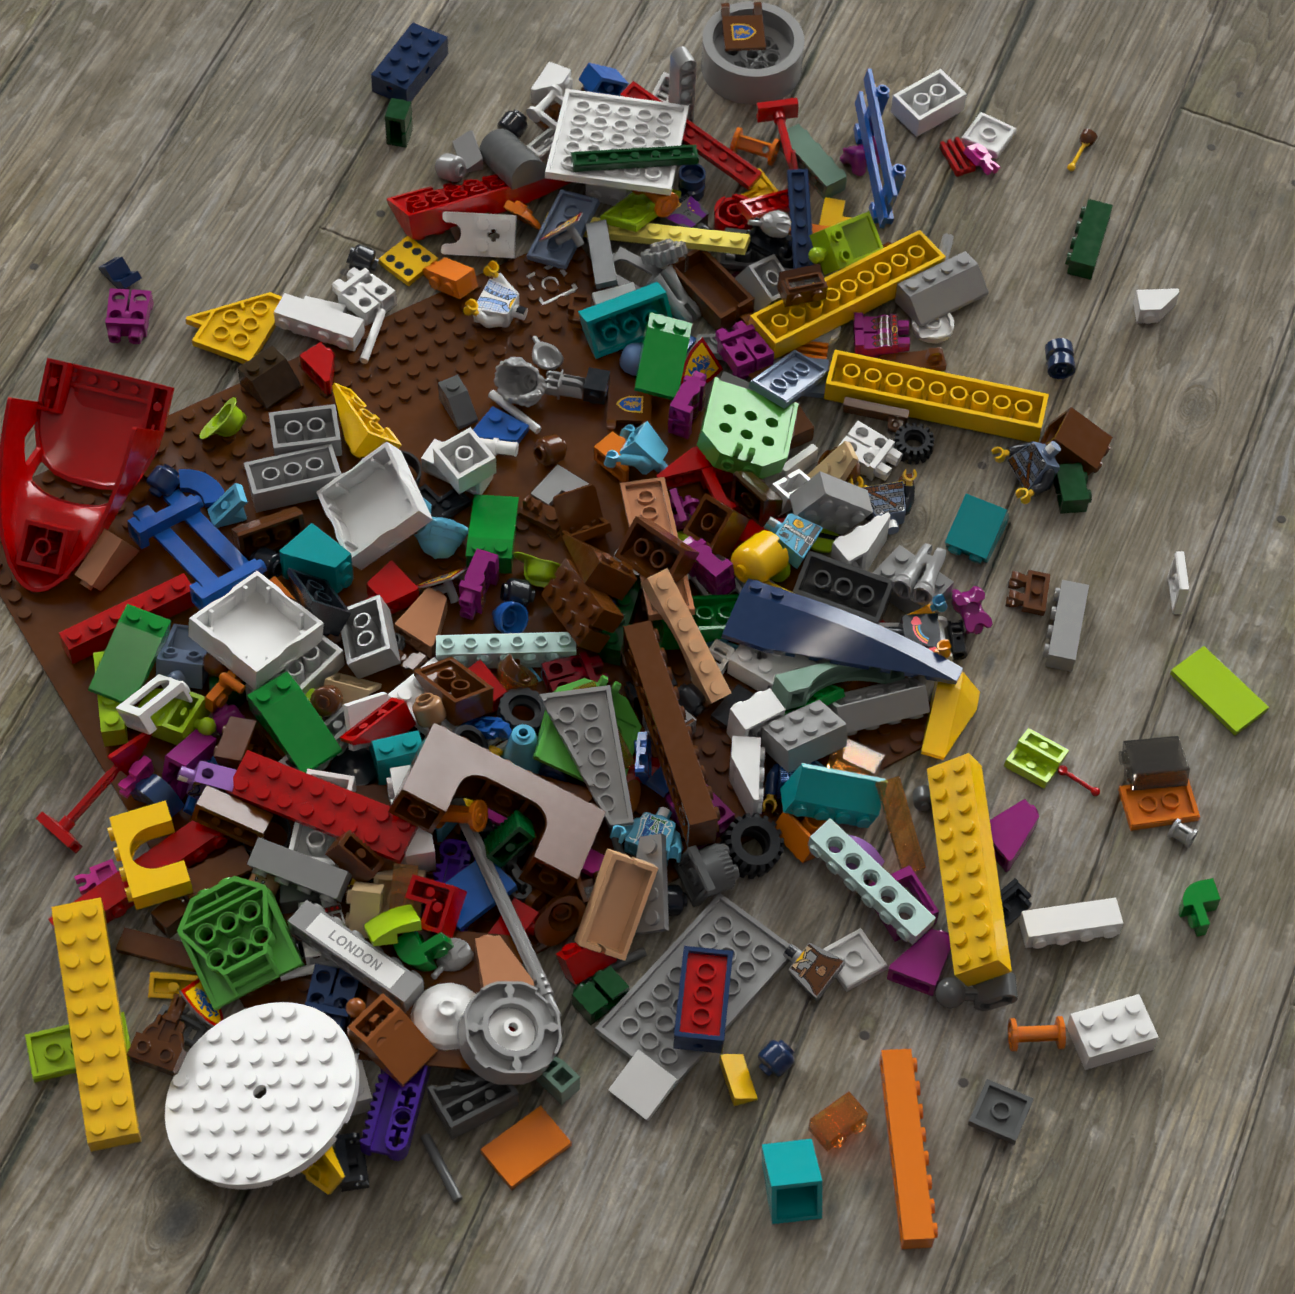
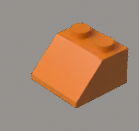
M782 812L776 821L777 825L775 828L776 830H781L780 838H784V845L797 859L804 863L815 858L809 850V838L826 820H816L815 818L795 816Z

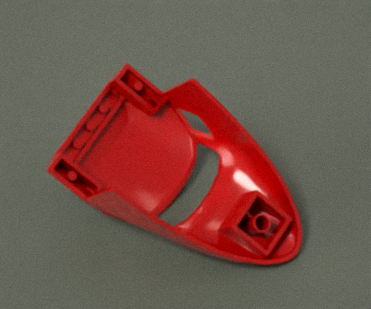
M47 358L38 401L8 397L0 441V538L7 564L20 585L32 592L48 591L71 577L81 566L103 530L110 528L127 497L138 484L158 453L167 424L174 393L173 387ZM34 425L36 448L27 461H25V437ZM42 462L54 475L68 482L113 491L108 503L101 505L79 504L46 493L32 480L33 474Z

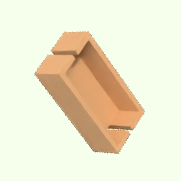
M607 848L574 941L581 947L597 952L602 951L606 955L625 961L658 867L652 863L635 857L631 858L626 854Z

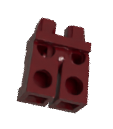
M582 652L579 655L541 663V677L549 693H553L557 687L583 678L598 682L602 675L608 677L607 685H610L608 673L595 674L596 671L603 670V662L600 655L588 657L586 652Z

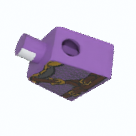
M199 761L195 770L181 766L177 780L189 783L187 795L199 800L207 785L223 793H226V791L232 792L233 776L237 770Z

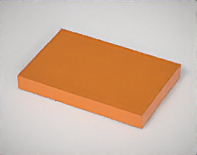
M1188 776L1119 786L1118 791L1130 831L1173 825L1177 818L1181 820V823L1199 821L1200 819Z
M540 1105L481 1148L480 1153L512 1190L570 1148L572 1142Z

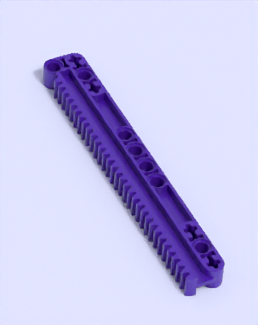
M446 839L440 844L441 864H436L434 880L446 883L471 864L475 857L468 842ZM449 852L455 853L452 856L446 855ZM469 926L466 927V928H465L464 930H462V931H467V932H468ZM425 1065L404 1087L400 1086L380 1068L381 1074H378V1083L375 1084L376 1092L373 1093V1102H370L371 1111H368V1120H365L366 1129L362 1131L363 1139H360L361 1152L371 1156L372 1152L387 1155L394 1161L403 1160L408 1155L432 1066ZM409 1097H411V1098H410V1101H409V1108H408V1107H406V1102H405V1101H408ZM401 1119H406L409 1121L405 1125H400L397 1123ZM397 1136H398V1137H400L401 1143L398 1144L397 1147H395L396 1144H397V1140H398V1139H397Z

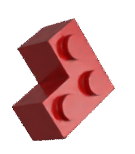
M412 874L405 898L426 905L421 920V928L434 934L442 932L447 937L453 938L467 891L456 886Z

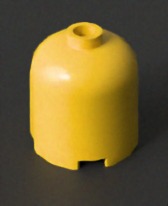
M766 530L756 533L738 546L732 553L731 562L733 563L734 575L739 581L745 584L749 578L763 583L787 567L789 561L788 551L786 548H782L778 542L780 538L776 534Z

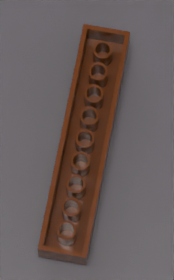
M651 620L623 626L622 652L687 848L694 845L698 847L715 843L716 833L719 832L718 821L721 820L720 812L717 806H713V791L711 786L706 785L705 780L707 776L705 768L699 765V750L697 746L692 744L693 733L691 727L686 726L685 709L683 706H679V691L677 686L673 687L672 685L673 675L671 668L666 667L665 650L659 647V632L657 628L653 629Z

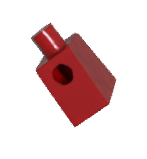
M392 560L366 584L368 595L366 599L380 594L389 607L391 614L411 606L419 597V588Z

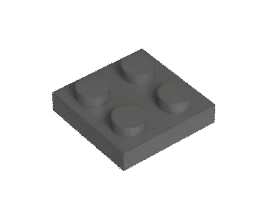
M987 1079L968 1125L1015 1145L1034 1098Z

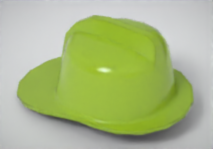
M232 397L221 410L205 425L200 433V439H206L214 433L228 437L240 430L247 420V416L236 406V398Z
M522 552L513 553L516 559L524 563V576L531 585L545 588L552 578H556L554 574L561 564L539 559Z

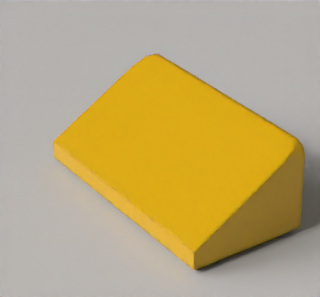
M152 971L149 977L148 997L173 999L174 993L179 994L181 997L179 991L199 977L197 974Z
M743 1054L720 1055L719 1064L733 1106L758 1100Z

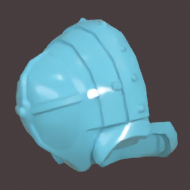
M424 499L425 504L431 514V504L426 499ZM432 517L433 520L419 529L414 536L426 554L434 559L449 558L466 538L468 527L448 518Z

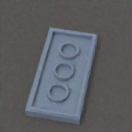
M560 190L527 254L528 260L566 270L577 246L572 238L558 246L555 238L567 230L545 241L539 242V240L581 212H583V215L579 222L574 224V227L582 238L586 232V223L591 222L600 204L599 199Z
M793 350L751 380L748 387L785 409L826 379L829 369Z

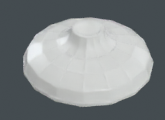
M455 983L436 984L425 990L417 998L411 1012V1021L436 1049H460L458 1024L469 1001L476 993L466 986Z

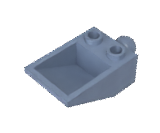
M174 624L165 645L156 658V676L160 674L185 682L190 688L202 689L208 677V673L203 667V657L207 651L188 636V625Z

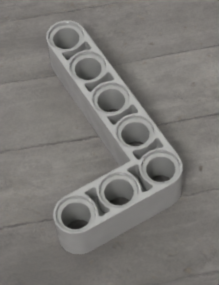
M680 46L674 49L670 56L668 103L688 105L687 119L693 123L697 64L685 46Z

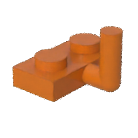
M231 670L227 673H221L219 675V682L205 696V708L213 713L218 707L224 706L232 691H237L240 694L243 693L246 688L242 684L243 680Z

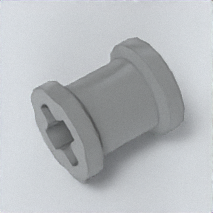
M1177 818L1171 826L1167 837L1177 839L1185 844V847L1188 849L1195 840L1199 830H1192L1182 824L1181 820Z

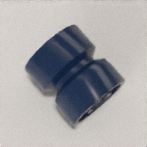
M700 164L683 165L680 168L678 191H681V197L686 193L690 194L696 201L704 197L706 172Z
M1056 338L1049 341L1045 345L1048 375L1055 379H1065L1072 376L1076 370L1072 342L1065 338Z

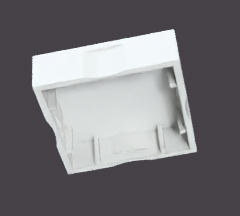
M385 442L364 457L351 470L339 475L316 492L327 517L334 526L338 543L351 553L352 565L360 570L370 565L433 520L402 452L389 442Z
M256 571L234 586L225 596L211 602L190 617L188 636L256 690L322 641L324 623L302 605L288 598L279 587Z

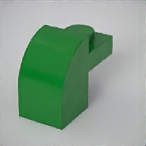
M1213 878L1197 881L1189 885L1179 905V916H1188L1189 926L1191 929L1194 928L1196 937L1206 935L1210 926L1206 912L1217 910L1221 900Z
M417 931L406 932L397 937L398 943L393 944L402 961L414 969L423 972L436 969L437 966L434 959L445 956L450 949L454 948L451 939L442 932L427 941Z

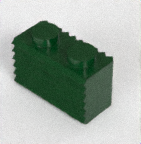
M514 810V813L507 817L504 823H500L501 826H497L494 832H490V835L484 838L486 858L500 868H503L536 838L533 822L518 810Z

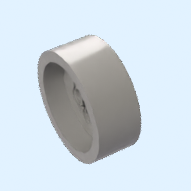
M754 1L731 4L730 16L753 15ZM762 2L766 50L725 51L721 9L708 20L703 31L701 70L706 83L714 92L736 103L757 105L759 102L779 100L796 87L802 72L804 34L800 24L787 11L775 5Z

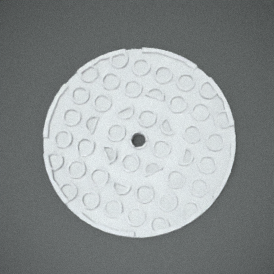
M277 1002L257 1005L222 1020L208 1030L190 1048L178 1074L173 1076L165 1104V1124L173 1150L186 1167L196 1176L213 1182L214 1185L229 1189L266 1187L273 1185V1181L286 1176L291 1178L316 1162L337 1140L335 1136L343 1124L348 1123L355 1107L359 1089V1067L356 1062L355 1050L341 1027L329 1016L315 1008L297 1003ZM264 1088L267 1090L262 1098H256L255 1095H258Z

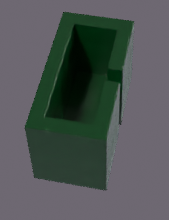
M391 98L385 114L386 144L407 148L413 131L411 102Z
M1082 463L1060 464L1059 471L1056 473L1053 481L1055 493L1061 494L1057 495L1060 514L1086 512L1088 504L1092 502L1091 490L1087 489V472H1083Z
M611 966L605 970H599L593 975L592 982L582 983L573 991L572 1005L590 1025L610 1012L629 992V985Z

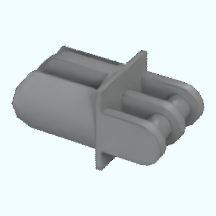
M564 369L561 372L547 371L545 394L557 396L558 400L560 395L582 399L586 378L564 374Z

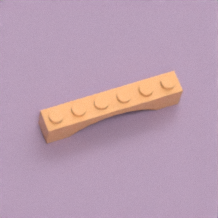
M668 568L642 581L641 585L647 597L670 628L683 653L693 684L706 698L703 705L707 706L731 694Z

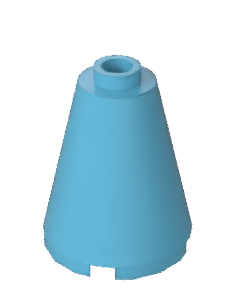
M524 724L516 726L512 730L501 757L512 761L513 764L525 770L538 774L543 763L533 759L538 740L534 729Z

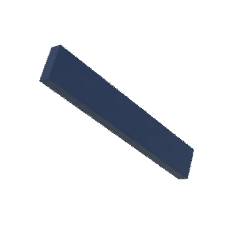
M808 169L787 170L789 216L791 219L790 232L793 237L792 262L793 269L815 265L808 256L809 251L813 248L809 236L812 234ZM814 278L806 279L804 282H814Z

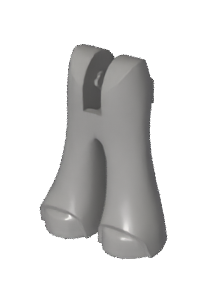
M672 265L666 267L645 285L658 282L667 292L671 313L675 319L693 323V321L701 316L698 305L686 293Z
M925 543L907 569L894 577L891 582L893 591L899 597L906 600L910 598L913 591L915 603L921 605L929 604L934 596L937 576L945 561V549L938 547L933 556H931L932 545ZM925 571L924 574H923V576H922V578H921L920 581L917 583V581H918L919 577L921 576L922 572Z

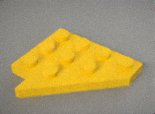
M268 292L187 316L185 319L186 324L199 329L192 339V345L239 363H246L260 353L275 329L274 310L282 296Z

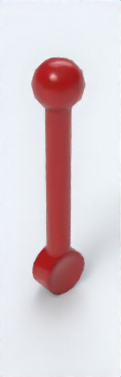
M1059 766V775L1068 776L1091 791L1093 796L1100 794L1099 788H1093L1067 771L1066 766Z

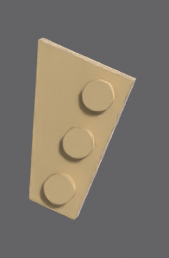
M844 441L807 476L811 479L821 471L845 481L859 460L851 443Z

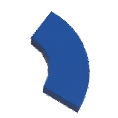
M179 469L181 492H190L198 495L202 499L205 508L213 505L225 493L222 486L210 475L192 469Z

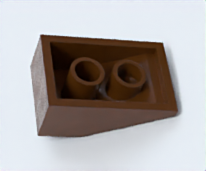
M452 656L413 671V675L425 693H432L441 698L446 710L445 719L452 725H461L493 712L494 688Z

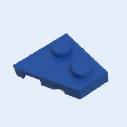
M492 406L473 431L479 438L492 440L493 438H499L500 441L518 442L519 444L529 432V425Z
M638 732L637 740L634 741L636 754L635 775L642 784H645L652 776L651 737L648 732Z

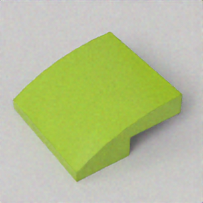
M1028 728L1018 740L1016 748L1006 759L1004 767L1045 789L1059 766L1063 763L1069 750Z
M412 904L387 910L364 924V930L373 947L398 943L397 934L422 930L421 920Z

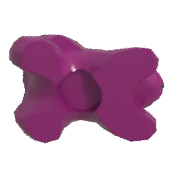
M872 136L877 164H879L880 160L876 140L874 136ZM863 145L843 148V154L840 156V162L851 164L852 173L857 176H863L866 173L867 163Z
M973 586L969 591L962 593L957 589H953L951 603L953 609L960 614L964 622L965 633L979 635L984 627L991 628L993 625L992 619L982 608V601L985 599L984 591L978 586Z

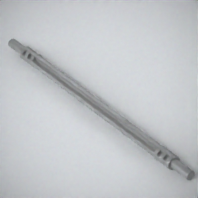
M456 798L450 802V805L466 806L463 798ZM459 823L526 970L534 981V987L538 988L537 992L548 1002L551 1000L554 1003L561 1017V1013L553 998L554 992L493 862L486 858L485 844L479 832L472 831L469 824ZM548 1007L550 1015L553 1019L555 1015L553 1011Z

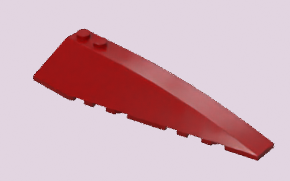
M495 174L482 177V181L468 179L464 180L463 185L447 183L443 184L442 189L433 190V186L386 199L405 234L412 240H422L427 235L443 234L445 230L457 226V224L445 222L442 218L443 212H489L490 214H500L508 211L504 208L507 200L513 203L518 200L526 204L571 182L544 178L512 190Z

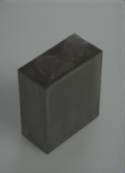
M1179 736L1123 741L1122 751H1119L1120 765H1124V778L1126 782L1129 781L1132 791L1188 785L1190 768Z

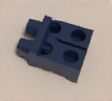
M315 963L305 1005L323 1012L344 1030L345 1026H349L351 1022V1017L346 1012V1004L350 999L358 997L363 983L341 968L338 974L336 967Z

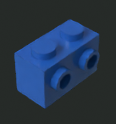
M588 63L578 78L584 85V90L600 94L620 96L629 85L617 69Z

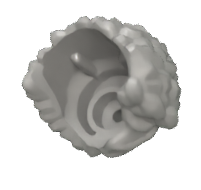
M510 357L500 361V364L496 366L494 383L498 387L497 392L502 395L503 400L530 407L536 404L544 395L547 388L545 379L539 374L538 368L533 367L531 363H526L523 358Z

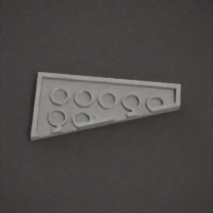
M610 685L539 694L545 710L594 801L600 809L606 811L604 819L608 827L633 825L634 819Z

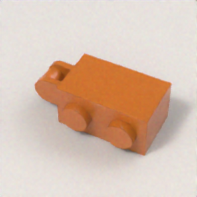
M446 257L439 262L433 261L431 265L423 268V274L429 279L431 288L458 299L463 298L478 287L474 268Z

